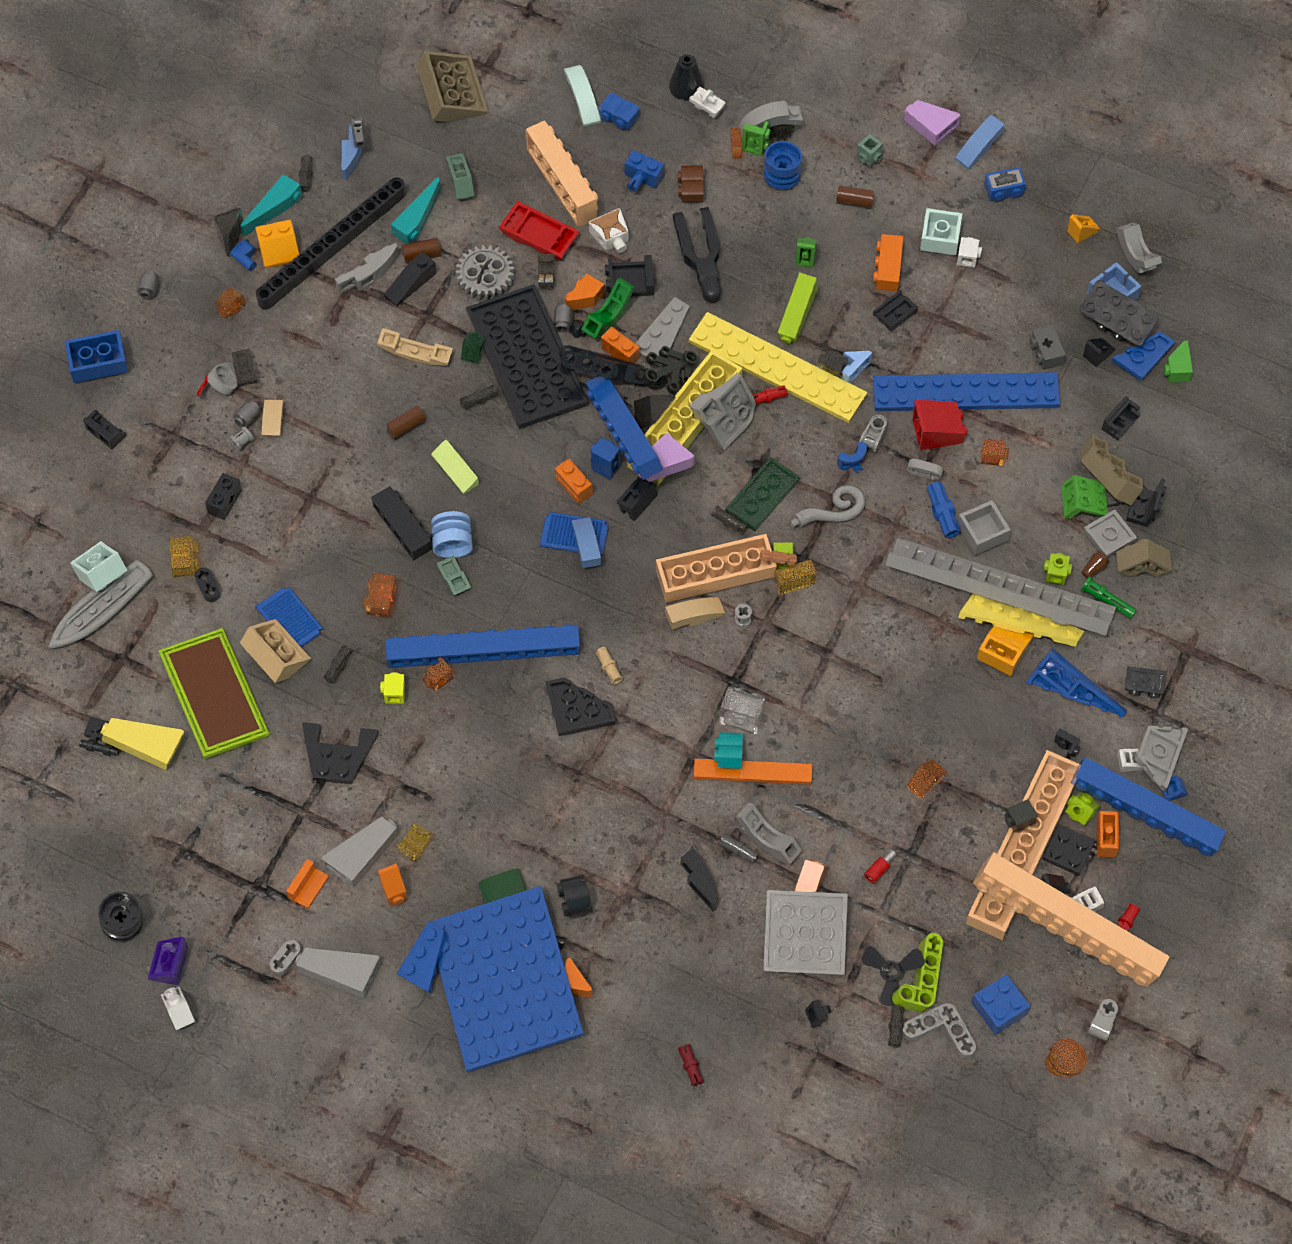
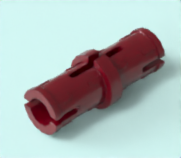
M685 1044L687 1053H685L683 1045L678 1048V1051L684 1062L683 1068L688 1073L691 1086L696 1087L697 1082L695 1078H697L699 1085L703 1084L704 1080L698 1068V1060L694 1058L691 1045Z

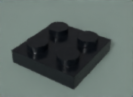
M1059 824L1043 860L1079 876L1095 840Z

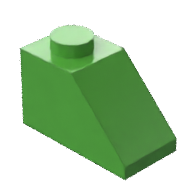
M798 238L795 266L813 268L817 240Z
M1188 340L1184 341L1168 357L1167 364L1164 365V376H1167L1168 383L1190 382L1193 370Z

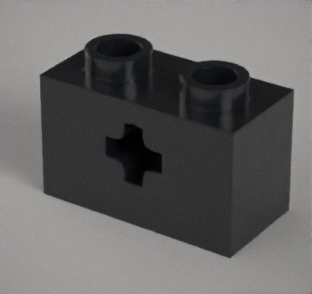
M222 473L205 502L208 514L225 520L242 491L239 479Z

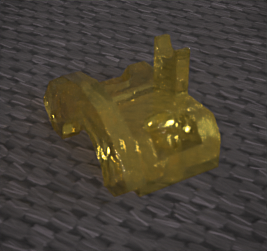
M413 823L406 836L396 846V849L410 857V860L414 862L433 834Z

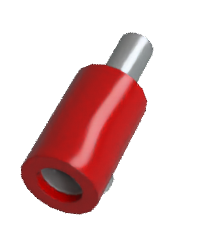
M891 850L884 858L879 857L864 873V877L870 883L875 884L890 868L889 862L896 856V853Z

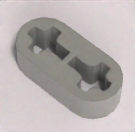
M910 459L907 472L918 477L937 481L941 479L943 468L934 463Z
M286 941L270 961V968L274 975H284L295 963L298 954L301 953V948L297 941ZM293 947H295L296 952H290V954L288 955V948L292 949ZM282 962L283 968L278 967L276 969L275 963L280 964Z

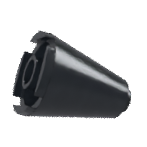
M684 54L676 64L669 82V89L675 98L689 101V98L696 93L699 87L704 89V81L695 57L690 54Z

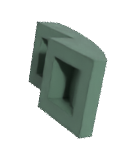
M454 555L436 564L453 596L471 588Z

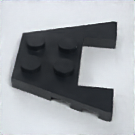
M303 722L302 726L313 781L352 784L363 764V760L371 750L374 740L378 737V730L361 728L358 746L318 743L321 729L320 724Z

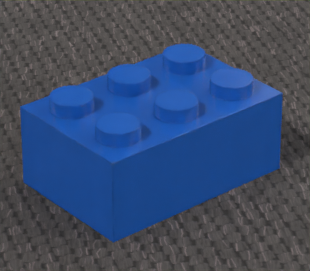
M119 330L65 341L70 373L74 383L128 372Z

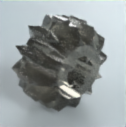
M780 124L770 127V139L776 138L777 142H779L780 139L786 141L787 138H791L795 130L794 124Z

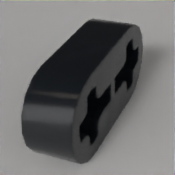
M199 568L195 572V580L204 599L208 602L217 601L220 597V591L211 571L207 568ZM201 575H204L207 578V582H204V580L201 578ZM210 587L214 595H211L207 588Z

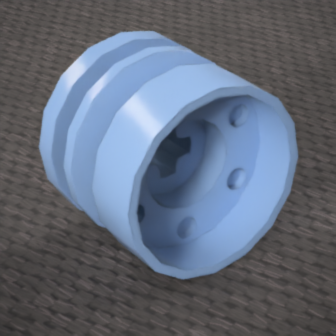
M450 511L440 513L432 518L434 554L442 558H449L453 555L455 558L466 556L473 550L472 536L470 534L471 523L470 517L467 514Z

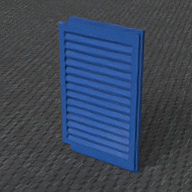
M549 512V516L545 517L539 546L578 552L572 520L587 517ZM591 518L600 556H603L609 526L605 525L607 523L606 520Z
M290 587L287 589L281 588L255 606L266 621L276 619L300 647L319 636V631L323 630L320 623Z

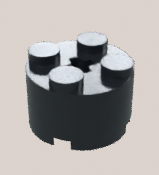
M583 874L561 879L560 883H557L556 886L559 898L563 897L564 903L561 905L564 917L568 916L569 919L593 913V909L588 908L591 899L586 881H581L584 879Z

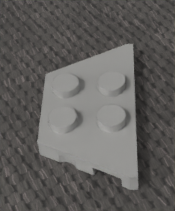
M1148 726L1143 734L1134 760L1162 791L1168 788L1188 731L1187 728L1176 730L1171 727Z

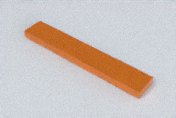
M695 759L694 779L811 785L812 764L742 761L741 769L718 768V762H714V759Z

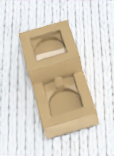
M264 400L262 436H281L283 400Z

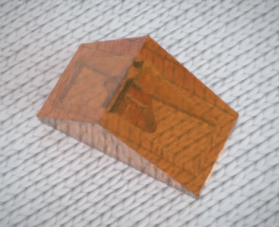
M932 759L920 765L906 787L922 799L942 779L947 771Z

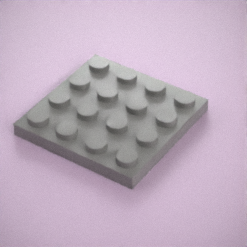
M767 890L764 971L844 975L848 894Z

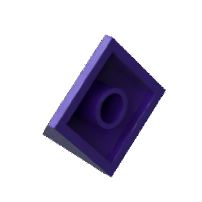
M184 937L158 941L147 979L173 985L179 984L188 952V945Z

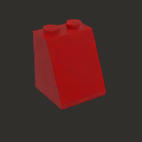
M919 399L914 401L912 421L920 451L964 443V438L967 436L966 425L962 424L963 413L961 409H958L957 402Z

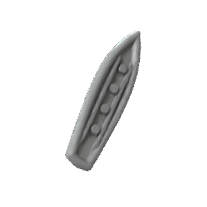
M136 560L126 566L127 571L120 578L113 580L98 592L92 590L60 621L52 635L49 648L53 649L74 643L100 628L153 577L150 569L144 563Z

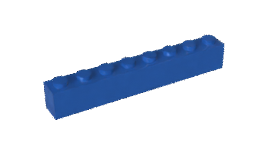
M597 376L586 382L588 387L586 393L590 401L593 400L592 403L596 411L599 412L603 421L606 420L605 424L615 442H619L618 445L622 453L626 452L624 455L628 463L631 464L636 475L640 474L644 480L662 471L663 468L657 454L610 379Z
M1086 757L1079 763L1071 780V783L1077 789L1093 794V797L1096 799L1104 800L1110 803L1113 808L1127 812L1132 818L1146 822L1149 827L1157 828L1163 831L1165 835L1177 838L1182 844L1198 849L1203 855H1214L1218 851L1226 833V830Z

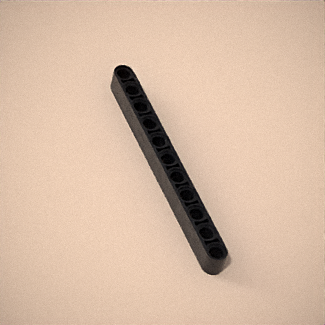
M399 177L390 179L256 290L258 306L264 310L273 307L399 203L406 195L403 179Z

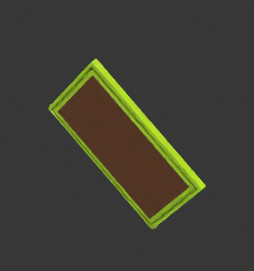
M223 628L158 650L204 759L270 735Z

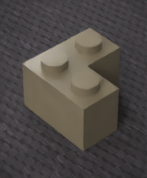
M1142 539L1138 543L1125 546L1124 549L1116 552L1118 572L1129 578L1143 572L1159 577L1172 571L1170 550L1149 539Z

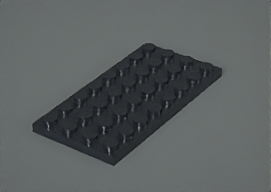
M535 284L466 307L467 314L518 428L588 405V400L574 370L565 367L561 362L559 350L562 347V343Z

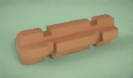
M762 550L760 552L761 561L768 562L770 560V562L781 564L786 562L788 565H795L797 561L796 554L788 553L787 555V553L771 551L770 553V550Z

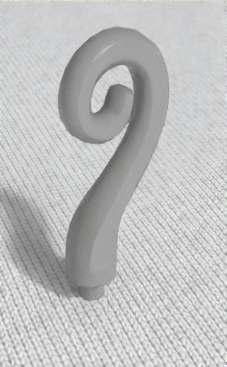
M852 485L840 486L833 493V503L840 509L849 508L851 502L849 500H841L840 496L850 494L856 501L851 509L835 512L808 508L793 515L794 519L789 521V524L792 528L797 525L801 528L813 521L844 522L852 520L865 507L864 493Z

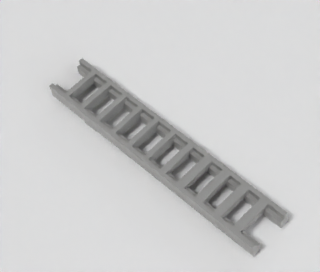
M897 538L893 552H889L886 566L908 572L909 574L921 576L1052 618L1053 622L1062 625L1068 623L1105 636L1116 609L1114 606L900 538Z

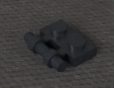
M90 717L84 732V736L90 739L88 741L81 739L79 746L86 748L90 752H102L106 756H118L119 749L106 743L103 745L97 743L98 740L102 741L103 734H101V730L104 724L110 721Z

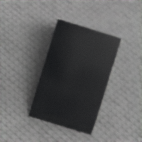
M1103 338L1090 339L1086 342L1083 357L1095 367H1098L1116 348Z

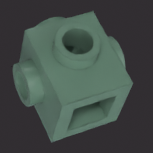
M869 134L857 145V158L862 163H866L871 167L882 158L883 143Z

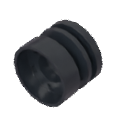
M114 892L102 900L98 916L102 931L106 937L115 942L133 940L140 933L143 925L142 912L138 900L127 892Z

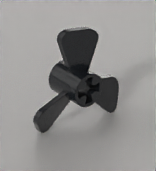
M868 946L862 955L863 964L880 969V975L886 980L880 997V1002L886 1006H896L893 1003L892 996L899 989L898 981L904 977L905 971L922 968L925 964V959L919 949L912 950L899 963L890 960L886 961L873 946ZM894 965V968L898 971L897 975L889 977L888 972H891L890 966Z

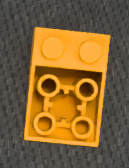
M993 626L979 648L977 659L1012 676L1033 640L1034 633L1024 631V634Z

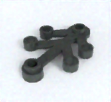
M663 346L659 350V356L654 352H650L645 358L648 364L659 363L666 367L657 371L648 369L643 374V382L648 386L654 385L659 378L671 373V380L666 389L670 394H675L679 390L680 368L684 367V376L679 381L683 387L686 383L685 381L691 377L692 368H695L698 364V355L694 351H686L682 354L671 350L667 346ZM670 356V357H673V358H675V359H678L679 361H676V362H675V361L669 360V359H667V358Z

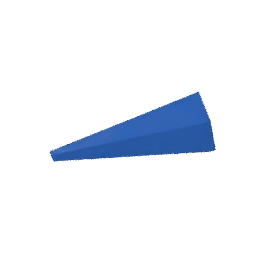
M1053 648L1049 650L1026 681L1030 685L1040 686L1044 690H1051L1061 694L1063 697L1085 705H1092L1101 708L1102 711L1115 713L1119 717H1123L1127 712L1124 707Z

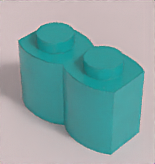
M719 732V738L715 737V749L719 750L714 752V762H718V768L741 769L743 733Z

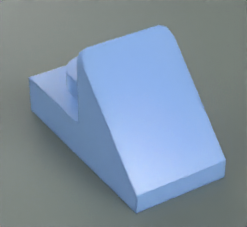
M844 352L843 363L847 366L842 371V380L851 383L871 363L872 352Z

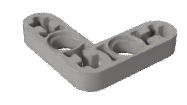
M945 1003L908 1020L903 1025L902 1035L909 1041L916 1040L943 1027L960 1057L968 1059L975 1054L976 1044L958 1011L950 1003ZM944 1010H946L947 1012L951 1011L950 1018L952 1022L950 1024V1019L948 1018V1016H943ZM931 1017L934 1019L935 1024L928 1027L924 1024V1019ZM918 1022H920V1027L915 1030L914 1034L911 1032L907 1033L908 1027L914 1029L918 1027ZM954 1026H959L963 1033L957 1036L951 1032V1029ZM964 1037H966L964 1039L965 1045L967 1047L971 1046L970 1052H967V1050H962L964 1045L961 1040Z

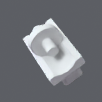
M701 87L689 98V101L695 104L696 108L708 112L712 118H716L726 102L713 95L714 92L712 90L706 91Z

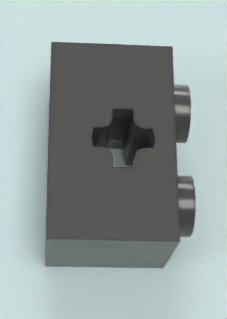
M1054 325L1033 330L1029 342L1031 348L1035 349L1037 363L1041 364L1043 370L1064 365L1066 354Z

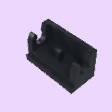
M1125 396L1104 419L1101 430L1118 441L1140 417L1138 412L1140 407L1131 401L1129 397Z
M94 410L83 419L85 429L112 450L126 437L122 429L115 427L97 410Z
M638 477L617 500L623 514L628 512L630 519L635 521L657 497L655 484Z

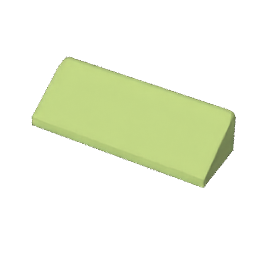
M444 440L431 453L432 457L463 495L479 485L478 477L447 440Z

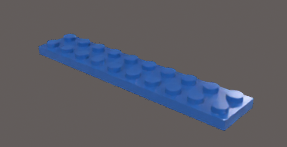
M1057 372L873 376L875 411H913L914 401L918 399L957 402L958 409L1060 408Z

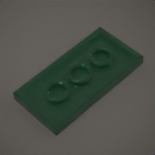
M770 457L725 508V512L755 532L800 481V476Z

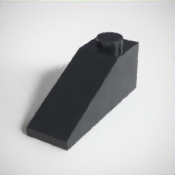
M422 251L407 264L385 292L384 296L396 307L399 306L436 275L435 262Z

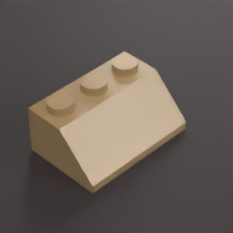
M276 619L248 627L240 642L275 683L289 679L311 659Z

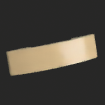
M382 328L377 342L379 347L392 354L430 365H448L453 348L435 343V346H430L402 338L400 333Z

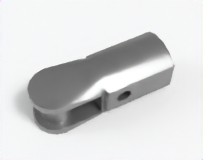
M351 118L354 146L356 148H363L366 146L363 118Z

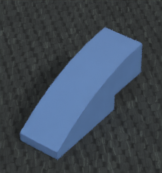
M990 115L965 143L955 157V160L967 169H970L991 149L992 143L1003 134L1005 124L993 115Z
M349 125V140H342L341 170L343 180H347L352 174L363 148H356L354 146L351 125Z
M591 518L572 520L582 568L601 565V556Z

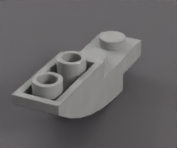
M397 244L387 245L375 253H370L364 258L363 266H358L354 270L335 278L336 289L339 294L355 286L358 291H361L381 278L398 257Z

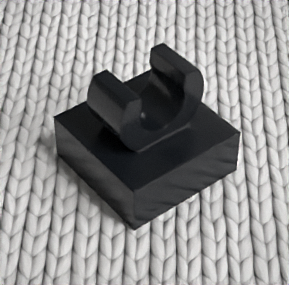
M819 1000L812 1001L805 1012L811 1027H819L828 1017L827 1014L831 1013L829 1005L821 1006Z

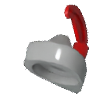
M226 362L214 367L205 377L196 395H201L208 382L214 391L229 395L237 387V376L233 363Z

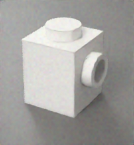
M961 237L957 265L975 268L976 258H980L982 247H978V239Z

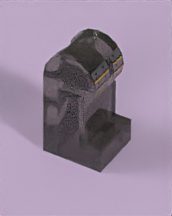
M538 254L539 289H553L555 254Z

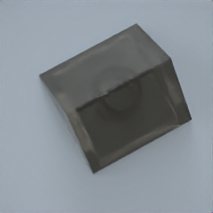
M238 207L213 216L218 238L226 255L231 257V250L237 245L242 235L240 224L243 222L241 208Z
M649 395L633 401L635 421L640 429L655 424L676 397L674 395Z

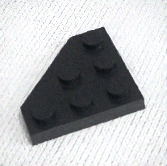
M565 677L546 681L558 736L615 724L611 703L597 698L590 691L574 685Z

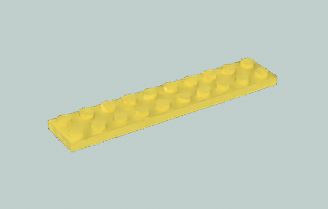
M708 312L689 338L690 344L708 353L713 350L742 367V370L776 387L785 385L787 393L847 423H850L867 397L866 391Z

